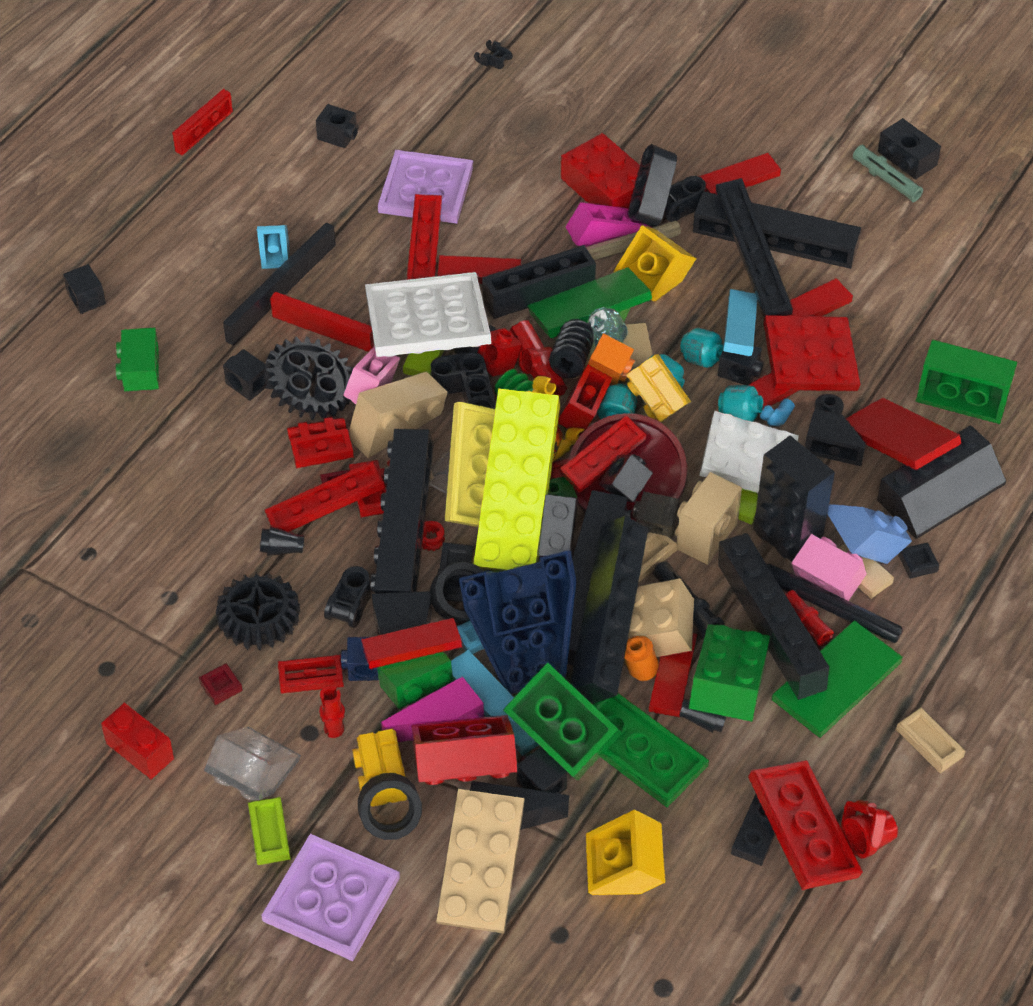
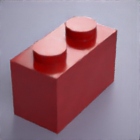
M587 364L558 417V424L567 429L582 428L584 430L579 433L581 435L595 417L612 377Z
M125 702L101 723L106 744L151 780L174 759L170 738Z

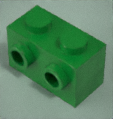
M156 327L121 330V341L116 342L117 358L121 359V363H116L117 380H122L124 392L159 389V343Z
M444 652L377 667L380 687L398 709L414 703L420 698L453 682L451 660Z

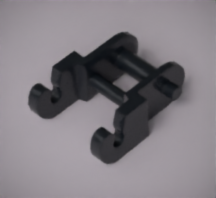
M488 40L486 47L494 53L492 55L482 53L479 57L480 53L476 52L474 59L486 67L490 65L497 69H502L504 67L503 62L511 60L513 55L510 50L502 47L501 43L494 41L491 45V40Z

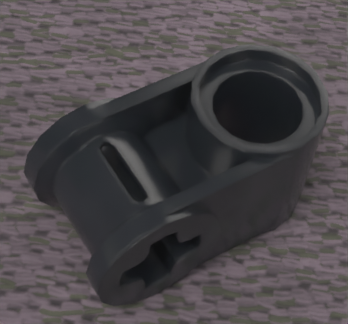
M689 176L671 185L664 211L668 221H678L682 217L696 211L703 191L705 192L706 183L701 177Z
M353 566L343 572L338 585L327 601L324 611L325 619L332 620L335 618L347 622L349 627H357L363 611L371 598L370 578L366 569L360 566Z

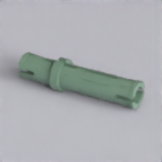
M863 144L856 148L852 156L853 159L868 168L871 175L879 176L912 202H916L921 197L924 189L888 164L885 157L877 156Z

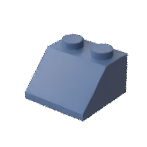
M829 504L827 514L851 554L856 553L861 557L888 564L912 542L906 532L908 529L907 525L897 516L892 517L879 510L874 511L865 507Z

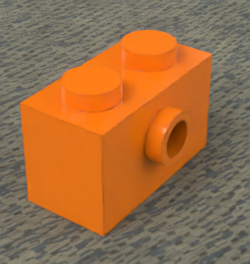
M603 333L588 364L612 377L610 386L616 385L619 380L622 382L626 381V375L631 371L635 362L631 358L634 349Z

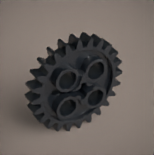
M307 336L304 342H301L298 337H294L292 343L285 339L282 346L276 344L274 350L270 351L263 367L265 370L263 379L268 380L265 388L273 389L270 397H279L281 399L278 404L279 406L289 405V413L297 409L301 418L306 412L309 413L311 420H314L316 413L323 419L326 418L328 413L333 417L336 416L338 410L344 411L346 404L349 405L351 400L343 395L353 367L346 366L348 358L340 359L338 357L340 350L330 351V343L323 347L321 346L320 339H317L315 344H313Z

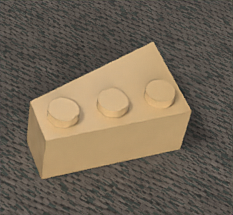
M428 372L360 392L348 432L351 442L367 458H370L386 448L389 440H393L394 429H417L441 415L448 392Z

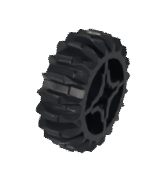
M257 571L254 577L251 578L243 574L242 581L239 582L233 579L232 587H224L223 595L218 596L216 617L218 618L219 628L224 632L227 640L232 639L236 646L244 642V647L247 650L252 645H256L261 650L264 644H268L273 648L275 640L284 643L285 634L293 635L294 626L298 625L300 612L298 595L296 591L292 590L289 582L283 583L281 576L272 579V575L268 572L264 577H260ZM258 606H260L259 615L256 616V613L258 612Z

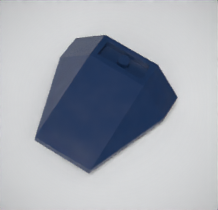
M571 551L540 557L541 562L502 572L485 571L459 578L464 609L501 684L511 695L519 693L547 663L566 679L576 590V577Z

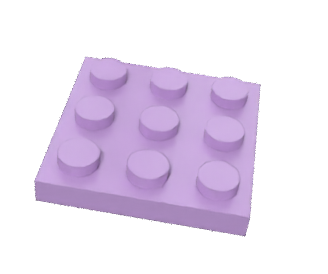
M395 150L378 203V213L413 218L415 194L442 195L441 222L457 224L473 171V160Z
M310 834L262 913V921L353 961L399 881L400 873L397 870Z

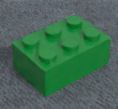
M932 339L923 365L916 402L1000 424L1018 362Z
M708 624L693 678L689 709L753 722L770 636L755 631L747 632L732 629L725 625Z
M549 663L503 709L577 781L622 734L613 723Z

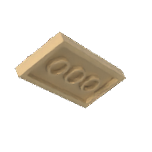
M458 789L436 920L437 924L497 933L505 932L525 803L524 798Z

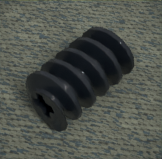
M571 319L565 322L560 329L551 351L549 362L552 370L563 378L573 379L583 372L594 342L592 336L594 330L587 322Z

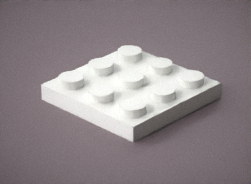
M714 411L699 476L707 477L711 472L743 489L758 493L764 454L788 436H792L798 441L799 435Z

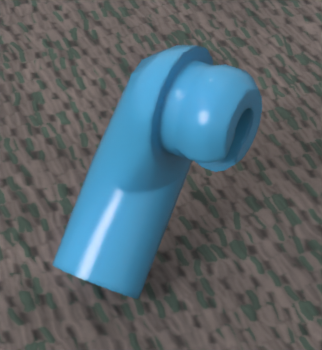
M783 399L776 409L766 405L760 414V418L767 421V424L770 426L779 427L786 422L795 408V404L789 399Z

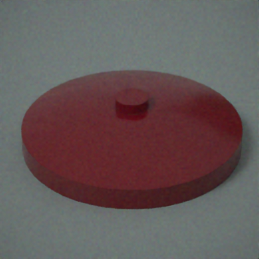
M632 413L608 416L589 426L579 436L571 450L569 461L627 415L646 434V440L627 455L635 454L641 457L646 462L645 467L653 473L635 501L627 502V509L632 510V520L645 527L668 515L682 497L687 480V461L684 450L674 433L653 418ZM605 473L581 493L574 488L578 498V505L585 513L592 490L609 493L599 485Z

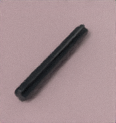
M767 563L781 589L787 592L794 590L800 598L849 622L855 620L868 631L893 643L900 639L903 632L902 626L775 565Z

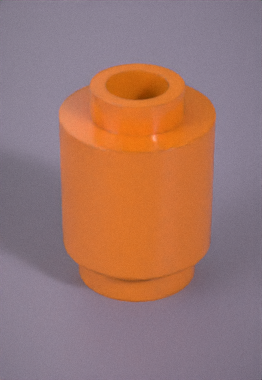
M635 636L628 639L624 661L629 674L639 681L652 679L659 667L652 642L644 636Z

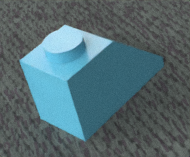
M287 225L257 226L262 269L279 268L289 259Z

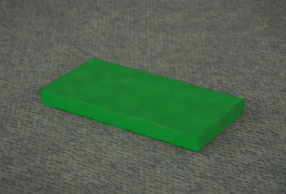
M627 267L528 305L529 314L548 337L553 338L558 336L563 324L571 319L588 322L590 317L600 310H604L608 317L652 299L650 289ZM595 315L594 322L601 319L600 315L599 317Z
M855 620L820 651L829 666L826 691L798 700L788 682H785L772 695L773 702L819 738L828 732L902 662L903 657Z
M618 693L617 696L592 704L622 733L601 755V758L666 808L708 767L709 760L621 694Z

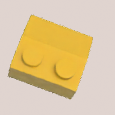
M642 225L613 272L629 267L650 289L651 300L656 301L683 281L697 258L658 230Z
M634 809L586 833L588 893L592 895L642 894L665 883L662 824Z

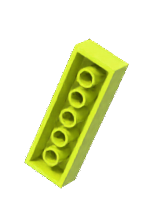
M498 389L473 563L483 571L502 572L539 562L538 552L545 496L548 495L560 410L559 395Z

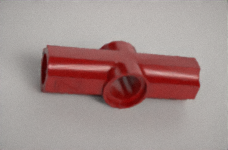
M529 320L520 321L512 326L510 332L523 344L519 355V366L522 372L531 374L533 379L537 376L551 378L549 383L556 384V390L552 395H559V397L564 395L567 386L562 377L552 370L549 362L553 348L549 346L544 347Z

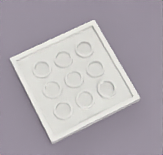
M476 272L365 284L376 357H393L408 353L420 354L425 351L451 350L453 348L479 347L491 344L490 329Z

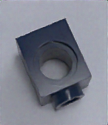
M347 637V650H341L342 669H348L349 681L379 680L377 668L369 669L362 647L361 639L370 637Z

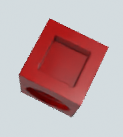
M505 328L490 331L491 344L481 345L477 352L483 356L487 372L492 377L502 375L514 369L523 346L514 337L513 333Z

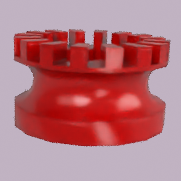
M436 521L425 522L422 543L424 550L430 551L431 549L435 551V549L439 550L440 546H443L445 530L440 523ZM427 532L429 534L436 532V538H426Z

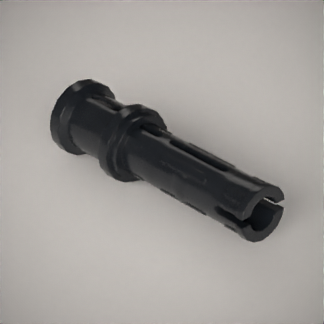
M663 561L654 568L653 575L659 582L679 578L682 580L694 598L693 624L699 629L700 637L703 640L708 624L725 625L724 620L716 617L709 609V603L705 599L698 598L684 580L674 571L669 562Z

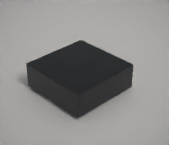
M928 542L906 547L898 554L910 579L936 573L939 570L940 565Z

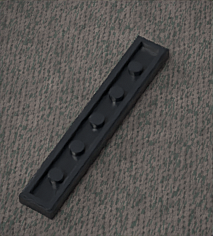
M742 178L716 184V193L764 318L765 315H791L793 313L792 305Z
M326 222L223 322L227 343L234 346L271 309L270 298L274 292L286 295L336 246L333 225Z

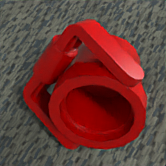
M861 799L856 802H846L841 829L855 856L860 859L868 858L897 838L898 827L889 811L877 808L875 803Z

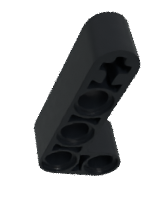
M475 352L441 356L432 361L431 376L448 392L447 394L462 392L464 403L496 409L483 356Z

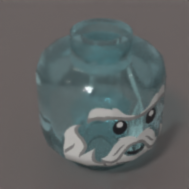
M599 308L589 316L587 323L593 328L592 336L595 346H597L603 333L621 343L624 342L628 334V328L621 315L615 309Z

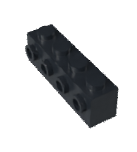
M585 245L482 277L483 302L493 319L527 309L530 304L595 280L596 263Z

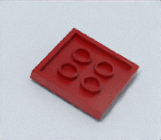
M765 315L763 325L774 389L805 391L859 390L861 384L848 317Z

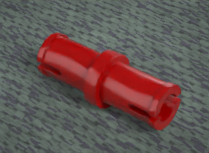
M791 590L785 594L808 633L816 640L818 645L827 644L833 638L834 631L818 617V611L812 606L809 607L798 596L796 591Z
M326 686L320 692L322 703L319 709L320 718L324 722V733H328L330 738L341 736L345 730L343 724L345 707L341 702L340 690L336 691L337 687Z

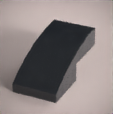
M443 542L438 573L454 562L465 561L472 563L474 547L472 545ZM454 575L445 582L443 594L446 601L463 603L459 578L465 577L464 575Z

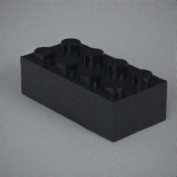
M788 436L763 456L753 527L759 538L769 542L783 558L791 562L811 534L820 539L823 537L835 474L830 467L792 436Z

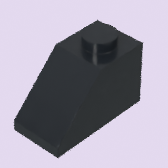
M814 409L806 436L805 448L818 457L861 466L866 443L843 415L829 411Z

